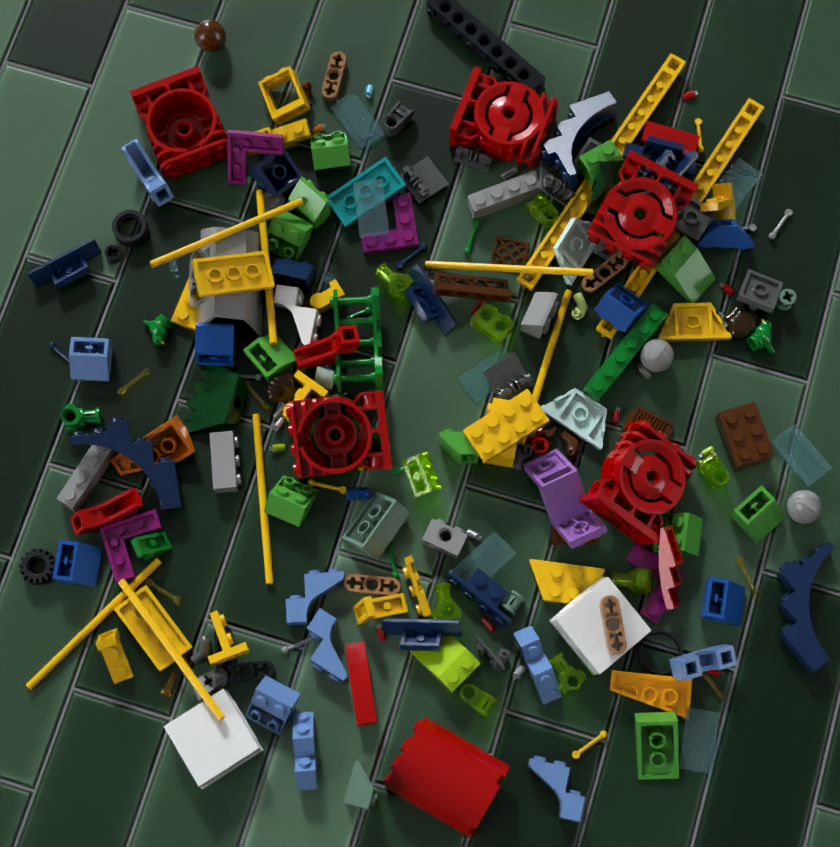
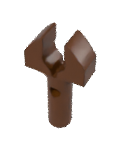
M550 420L547 424L528 435L525 443L541 435L546 436L547 439L553 437L556 427L551 430H544V427L551 424L553 420Z

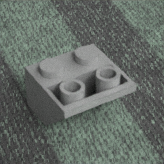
M535 292L522 320L520 331L541 339L542 334L546 335L551 319L554 318L558 309V294L554 292Z

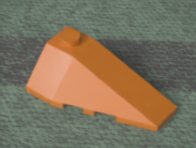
M178 415L144 436L152 442L155 463L158 462V458L170 457V460H174L176 463L195 452L189 432ZM121 453L110 459L121 476L142 471L137 464Z

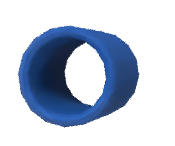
M347 488V501L369 500V488Z

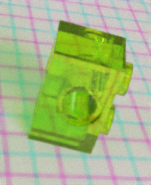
M428 452L417 454L402 461L415 497L425 496L442 489Z

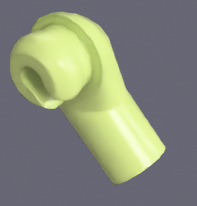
M577 293L573 296L577 305L572 310L571 315L574 319L579 320L584 317L588 306L582 293Z

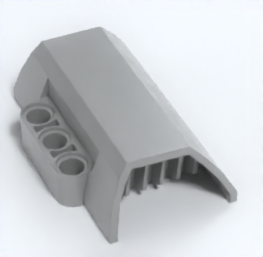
M210 227L202 229L200 240L227 228ZM245 229L193 252L189 263L188 301L192 307L198 308V323H209L215 317L244 320L254 329L257 338L262 337V290L204 297L198 300L193 296L198 294L192 267L193 259L261 251L260 233Z

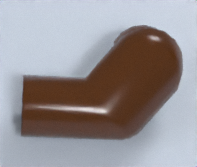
M306 81L301 86L311 108L313 104L309 96L312 91V84Z
M564 430L559 438L567 443V455L569 457H576L579 453V441Z

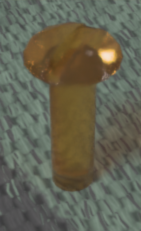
M171 673L165 689L160 691L162 694L171 696L170 690L177 673Z

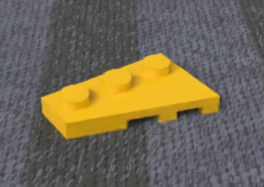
M412 555L405 557V567L402 569L405 578H410L412 586H409L412 598H417L418 604L415 606L418 615H423L424 619L432 618L424 590L421 588L418 572L413 566Z

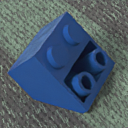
M196 323L195 365L234 366V325Z
M59 540L52 579L57 583L96 587L103 548L81 542Z
M709 576L705 580L700 619L740 626L745 587L730 580Z

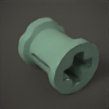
M792 289L782 290L777 299L776 306L783 311L789 310L796 301V293Z
M512 590L510 597L500 606L508 614L515 616V611L522 603L526 602V599L518 592Z

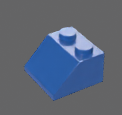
M618 282L604 294L594 311L602 319L612 323L617 330L625 333L649 304Z

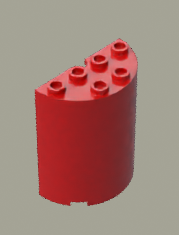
M424 717L422 721L418 719L413 728L415 733L412 738L408 737L400 749L403 754L395 758L390 767L393 772L392 774L388 773L383 784L386 785L385 788L471 838L510 766L427 717Z

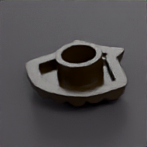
M734 306L730 313L723 317L728 322V329L733 338L747 337L754 331L757 325V315L755 312L740 310L737 306Z
M282 372L272 378L267 387L270 402L288 403L294 400V395L298 388H296L293 373Z

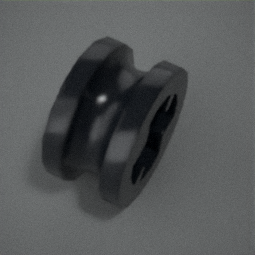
M109 245L105 249V256L110 263H118L122 260L123 253L117 245ZM114 251L117 254V256H111L110 253Z

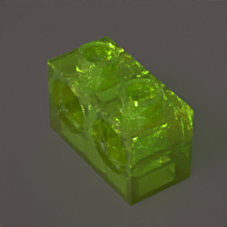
M486 302L482 304L470 321L472 327L499 347L512 333L515 325L509 316H503L494 305H488ZM489 315L491 319L483 320L481 316ZM504 326L506 330L498 331L496 327Z

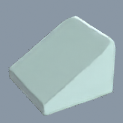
M317 366L314 381L320 386L332 390L333 374H336V371Z

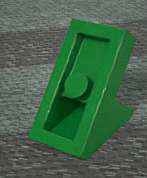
M165 531L135 537L131 540L137 557L143 558L144 561H148L172 549Z

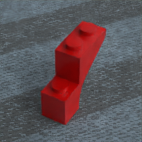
M356 325L337 327L336 331L329 337L294 349L293 354L297 369L332 365L335 363L338 354L356 352L360 344Z
M136 487L97 506L78 510L70 517L76 536L97 532L105 524L129 518L143 506L142 498Z

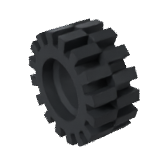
M37 548V550L31 549L30 553L26 552V556L21 557L22 563H19V567H21L19 571L26 581L33 585L38 584L42 586L43 583L48 584L50 579L53 580L56 559L48 551ZM36 560H43L46 567L41 574H34L31 570V566Z

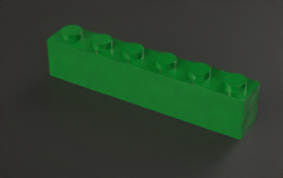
M652 303L586 384L582 393L599 403L637 357L643 345L662 326L668 314Z

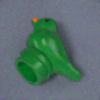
M162 314L158 317L156 316L153 321L143 320V323L149 326L153 343L156 346L164 345V339L168 335L167 330L171 328L172 322Z
M761 319L760 326L755 329V333H752L747 338L748 345L752 350L756 351L766 348L771 354L775 353L772 347V324L770 321Z

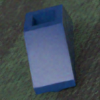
M715 219L708 225L697 242V246L704 249L711 247L729 249V247L746 250L754 247L751 237L735 220Z

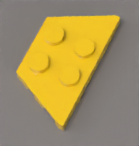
M711 302L674 303L658 339L666 342L730 340L731 334L725 329L722 319L716 314V310Z
M536 559L529 560L542 600L546 602L569 604L590 585L601 578L605 572V569Z

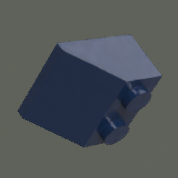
M285 148L283 155L269 154L248 169L258 185L274 198L297 183L303 176Z
M277 258L271 269L275 286L278 284L298 287L301 291L311 292L315 275L314 265L306 261L299 263L294 262L290 258Z

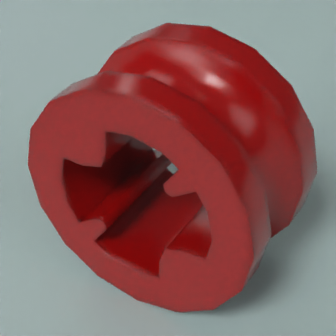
M543 437L533 439L531 444L533 453L538 456L544 455L548 450V441ZM538 442L540 444L542 442L544 449L541 450L540 448V450H537L535 443Z

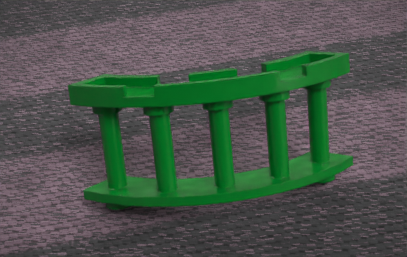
M371 287V295H368V297L338 298L337 289H333V297H330V308H334L335 331L340 326L369 325V327H373L374 336L370 337V339H360L358 346L374 348V357H371V359L341 360V354L337 355L336 374H333V385H337V391L341 392L342 383L372 381V383L376 384V390H384L381 322H377V320H380L379 287ZM362 304L372 306V316H369V318L339 319L338 306ZM366 366L375 368V372H371V374L341 375V368Z

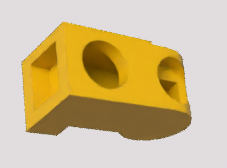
M336 279L329 282V289L311 296V308L317 309L320 313L329 310L333 289H337L338 298H346Z

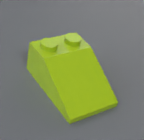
M443 636L440 651H410L451 694L481 664L453 636Z

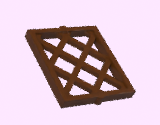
M496 236L490 264H500L498 262L502 260L503 265H511L513 263L518 265L517 261L523 259L522 265H524L527 259L529 243ZM500 241V243L502 244V247H500L499 249H497V248H496L497 242ZM512 244L515 249L510 252L507 246ZM525 247V254L522 255L520 249ZM502 249H505L507 252L504 256L499 253ZM517 251L520 257L514 259L512 254ZM497 253L500 258L494 261V254ZM510 256L512 261L507 264L504 258Z

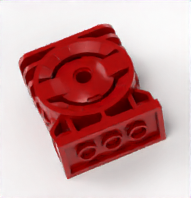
M199 66L130 91L139 117L147 126L149 141L165 179L176 180L181 175L192 174L197 169L210 167L218 161L228 160L227 134L219 115L209 100V92Z
M474 66L450 126L449 145L456 147L457 144L468 148L478 145L486 154L494 157V159L508 162L517 160L519 166L526 163L529 164L528 169L532 170L533 167L538 165L539 155L543 150L542 142L549 136L552 121L556 118L559 102L556 101L557 97L553 96L552 100L546 99V93H542L540 97L536 94V90H532L518 82L504 81L497 83L494 77L482 74L481 68ZM487 108H489V111H488V122H489V125H488V123H487V121H486V118H485V111H486ZM531 113L533 115L532 122L530 126L526 129L529 123V117ZM491 128L494 130L492 136L489 134ZM513 136L512 140L508 141L509 137Z
M630 150L618 172L620 182L606 195L586 235L588 236L587 240L596 245L601 243L605 245L604 249L609 252L615 253L617 251L622 254L621 257L629 262L634 260L639 263L638 266L648 271L650 268H655L675 229L677 211L688 206L699 185ZM639 169H641V171L653 176L654 179L636 177ZM659 181H663L672 187H676L673 195ZM638 189L652 192L661 200L664 212L669 215V219L662 216L660 204L653 196L638 192L625 197L618 192L621 190L628 193ZM608 208L618 213L619 223L627 233L634 236H645L654 231L663 237L659 238L652 235L644 239H635L627 236L620 230L616 223L615 215L610 213ZM636 210L644 212L645 216L643 219L639 220L635 217L634 213Z
M383 390L361 392L354 400L341 396H328L289 401V405L286 406V415L291 417L288 431L289 437H293L294 441L291 445V455L296 458V463L293 464L294 476L298 475V479L341 474L355 469L360 464L369 471L392 469ZM359 398L361 401V406L356 404V401ZM340 403L345 404V411L356 419L361 432L360 442L356 450L351 454L352 463L350 464L347 462L346 453L356 443L357 428L351 418L341 413ZM321 405L324 406L325 416L317 422L314 428V441L323 453L330 456L331 466H327L326 457L315 449L311 441V428L315 419L321 414ZM378 409L379 425L377 428L371 427L370 420L364 410ZM333 429H337L341 433V437L338 440H334L330 436V432ZM377 432L380 434L382 450L369 451L372 433ZM366 457L368 459V465L363 461Z
M642 420L628 423L625 426L627 432L621 433V442L615 444V449L608 454L603 463L601 480L594 481L589 492L583 494L579 500L638 545L656 544L659 542L660 535L658 533L664 525L662 513L669 511L679 502L686 486V479H690L692 476L690 470L696 469L698 465L695 457L686 454L678 444L669 441L664 433L656 431L652 428L651 423ZM633 450H635L638 454L643 452H653L656 455H644L639 457L635 452H633ZM640 498L646 499V500L656 499V498H658V499H657L656 502L651 503V502L643 501V500H641Z

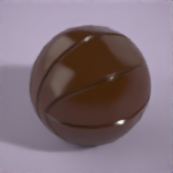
M205 20L196 27L194 38L200 49L206 52H214L223 47L226 41V32L219 22Z

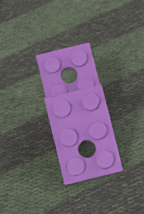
M558 449L523 464L525 472L539 488L550 522L572 549L580 547L592 539H597L608 532L605 524L595 513L579 501L582 495L585 494L578 470Z

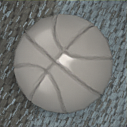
M653 339L646 342L640 351L642 365L652 372H661L668 369L674 358L672 347L662 339Z
M796 491L787 501L788 514L797 523H812L821 514L822 504L820 498L812 491Z

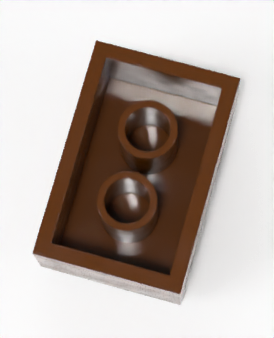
M755 402L717 414L715 422L734 472L771 461L775 456Z

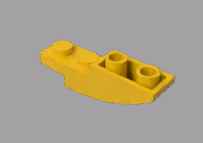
M306 118L272 130L270 127L255 131L284 135L285 149L297 146L296 142L311 138ZM247 152V155L265 154L257 152Z

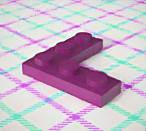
M228 130V183L247 184V152L283 155L284 135Z
M410 193L392 197L397 230L361 235L364 255L419 246Z
M156 509L100 527L117 584L122 579L127 581L136 578L125 541L162 529Z
M635 543L625 561L658 581L639 615L657 624L666 609L661 589L659 557ZM678 569L681 580H683L686 573Z

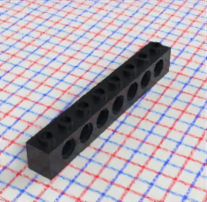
M456 0L427 1L428 15L437 19L444 29L451 31L457 40H461L471 52L474 51L482 62L489 64L496 74L500 73L505 81L524 84L532 90H536V94L544 87L546 77Z

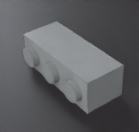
M233 431L210 433L213 490L215 493L239 491L238 485H242L241 474H237V467L240 466V456L236 455V448H239L238 436L235 437Z

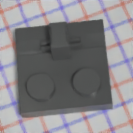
M748 269L736 300L750 305L748 308L750 310L756 311L758 308L772 314L783 282Z

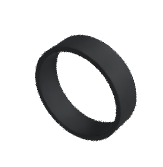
M652 631L643 637L638 645L637 657L639 663L651 674H669L672 670L658 672L650 669L644 663L641 656L642 643L650 635H666L677 645L679 656L683 655L681 643L676 636L668 631Z

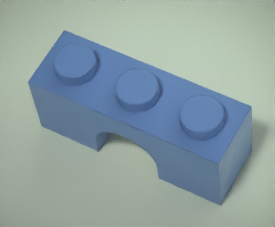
M718 644L669 659L673 678L683 681L703 676L702 672L722 670L737 665L734 647L727 644Z

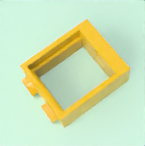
M290 66L281 68L279 72L266 76L262 81L258 82L271 117L278 125L311 110L297 73ZM292 79L299 99L277 109L270 90Z

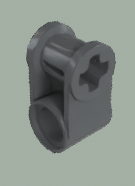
M398 101L384 118V133L386 136H397L403 127L410 122L415 111L413 109L409 110L402 105L401 101Z
M217 669L213 672L204 673L198 680L210 696H212L227 684L228 675L225 670ZM190 683L189 685L198 702L204 701Z

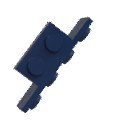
M648 135L644 146L626 142L622 157L626 159L629 151L632 150L642 156L651 155L649 159L655 162L667 149L671 150L675 158L678 159L681 156L684 144ZM696 161L683 173V175L693 177L696 167Z
M666 149L655 163L683 176V173L694 164L699 154L698 152L686 150L676 159L672 151ZM647 173L643 174V177L654 179L653 176ZM659 181V182L662 183L668 190L671 189L672 186L666 184V183L663 182V181ZM648 191L647 194L653 196L659 202L660 199L655 194Z
M92 238L29 271L28 276L35 287L52 279L57 289H60L90 273L91 270L86 261L101 254V250L95 239Z
M416 264L406 274L413 287H408L404 293L423 322L435 320L443 334H448L458 323L441 296L434 295V286L421 265Z
M479 568L467 581H464L452 570L448 572L446 579L453 588L461 590L466 599L469 601L473 600L483 613L491 615L496 624L505 628L509 626L512 620L497 608L509 594L505 589Z
M383 618L382 620L383 630L386 635H402L400 641L401 650L440 651L443 636L462 637L463 634L460 620Z

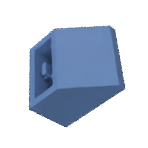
M71 337L69 350L71 380L110 381L113 345L109 339Z
M265 676L255 689L245 718L280 736L295 710L301 694Z

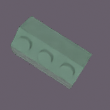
M375 491L344 533L342 539L365 555L378 560L400 527L406 522L410 512L396 499Z
M355 761L344 803L370 811L371 807L375 808L378 795L375 793V789L360 762Z

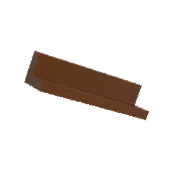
M434 273V295L505 303L511 298V289H508V280ZM439 278H444L449 283L439 282ZM463 280L467 285L456 284V282ZM482 282L484 286H475L474 284ZM500 284L503 285V288H494L492 286Z

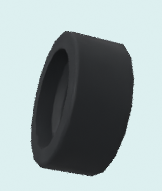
M124 210L115 216L112 222V231L119 243L127 247H135L147 239L149 226L145 217L139 211ZM130 219L138 220L141 224V231L136 236L124 237L120 233V227L125 221Z

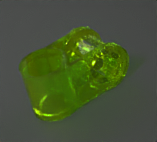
M538 193L536 198L530 203H525L528 213L543 227L551 229L558 219V211L542 193ZM546 216H552L553 218H552V219H547V218H545V217H546Z
M714 451L710 452L709 456L696 461L698 464L697 468L705 476L713 489L722 490L726 487L730 475ZM715 476H721L724 482H717Z
M465 684L459 691L460 700L485 718H488V713L493 705L498 703V700L473 684ZM466 688L472 689L474 693L473 698H465L463 690Z

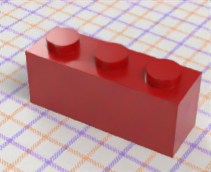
M647 121L639 146H644L648 135L684 144L682 155L686 150L696 151L700 136Z

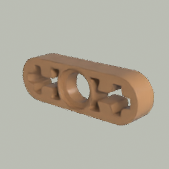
M339 51L334 52L330 56L322 86V97L327 102H333L338 98L347 64L345 54ZM340 58L341 61H339L338 68H336V61ZM332 73H336L339 75V78L331 80L329 76ZM330 85L333 86V93L327 95V92H329Z
M621 253L614 254L593 270V276L583 278L582 290L588 294L596 292L627 267L628 261L621 257ZM616 258H618L619 260L623 259V265H616L614 267V270L616 271L614 272L611 266H613L616 263ZM601 269H608L610 276L607 278L601 277L599 274ZM594 275H596V277H597L598 280H597L596 282H594V284H593V287H594V288H591V287H588V288H587V287H586V285H587V282H586V281H589V282L594 281V280H595V276H594Z
M349 574L344 579V587L350 593L389 596L399 594L401 590L400 582L392 577ZM353 578L357 583H361V579H365L363 582L364 590H360L361 585H355L354 588H351L347 583L351 582ZM375 580L378 583L377 589L369 590L367 588L368 581ZM381 581H384V585L389 586L391 582H394V585L398 586L397 589L393 590V592H390L389 588L384 587V591H380Z
M605 596L600 600L599 606L606 646L610 653L622 654L626 650L627 643L620 604L615 596ZM608 599L610 600V602H614V606L611 607L612 613L616 612L617 616L606 617V614H610L609 608L605 607V603H608ZM611 619H615L618 622V628L615 631L608 628V622ZM620 632V636H616L617 642H621V646L618 647L617 651L616 648H612V644L615 643V638L610 637L609 634H617Z

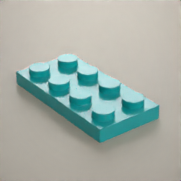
M385 156L328 195L329 204L345 228H348L404 190L407 186Z

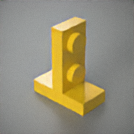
M732 182L712 185L713 198L706 199V203L700 204V211H716V219L736 220Z
M298 370L294 374L295 382L303 388H299L296 391L293 401L310 399L313 394L318 398L330 396L329 391ZM288 402L283 408L282 415L287 422L291 423V417H287L286 415V406L289 405Z
M404 593L373 599L371 596L363 597L353 606L357 625H363L370 620L406 614L408 612Z
M217 610L211 612L210 616L223 651L208 656L210 664L215 666L249 653L250 649L246 642L231 647L234 641L231 633H226L224 626H227L224 614L220 615Z
M118 628L98 635L96 641L98 651L101 650L114 684L134 676L120 642Z

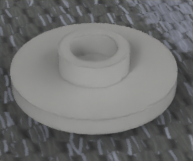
M265 192V213L280 207L285 201L284 196L280 194L274 198L271 194Z

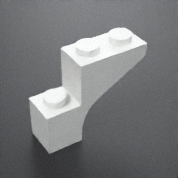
M277 284L274 304L277 307L285 308L292 312L302 343L307 345L318 341L317 329L322 323L321 313L317 309L300 307L304 301V294H302L303 292L298 287Z

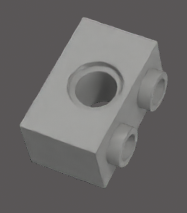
M432 519L423 536L422 543L458 559L468 535L465 534L466 531L456 526L452 528L442 519ZM443 533H448L451 539L449 541H442L440 536Z

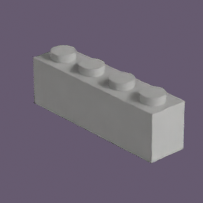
M536 170L467 195V206L473 220L540 196L542 194L540 178Z
M91 445L56 499L74 512L80 510L110 465V459L116 456L117 451L103 446Z

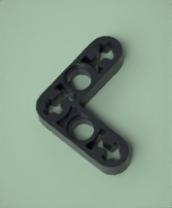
M224 626L226 633H231L233 638L232 630L228 626ZM215 630V653H218L222 650V647L218 645L220 641ZM235 658L223 662V664L231 662V665H227V670L232 673L228 676L227 684L263 680L265 676L272 678L275 674V667L269 661L235 664ZM220 664L216 665V670H224V666H220ZM257 665L259 670L264 669V665H267L268 668H271V671L268 672V675H265L263 672H257L258 677H255L254 666ZM243 667H250L252 670L251 675L247 678L241 676V669Z

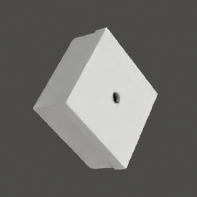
M609 577L599 578L549 620L592 675L601 674L652 631ZM605 596H615L620 604L627 643L626 650L622 654H612L606 646L599 606L600 600ZM609 599L608 603H605V607L609 608L610 614H606V617L617 616L616 612L612 613L611 611L614 602H610ZM615 619L609 620L608 628L615 631L618 628V622ZM620 632L617 634H609L610 637L615 638V643L612 644V648H616L618 651V647L621 646V642H617L616 636H620Z
M222 689L211 696L226 716L222 721H218L203 701L164 726L201 789H205L264 751L228 690Z

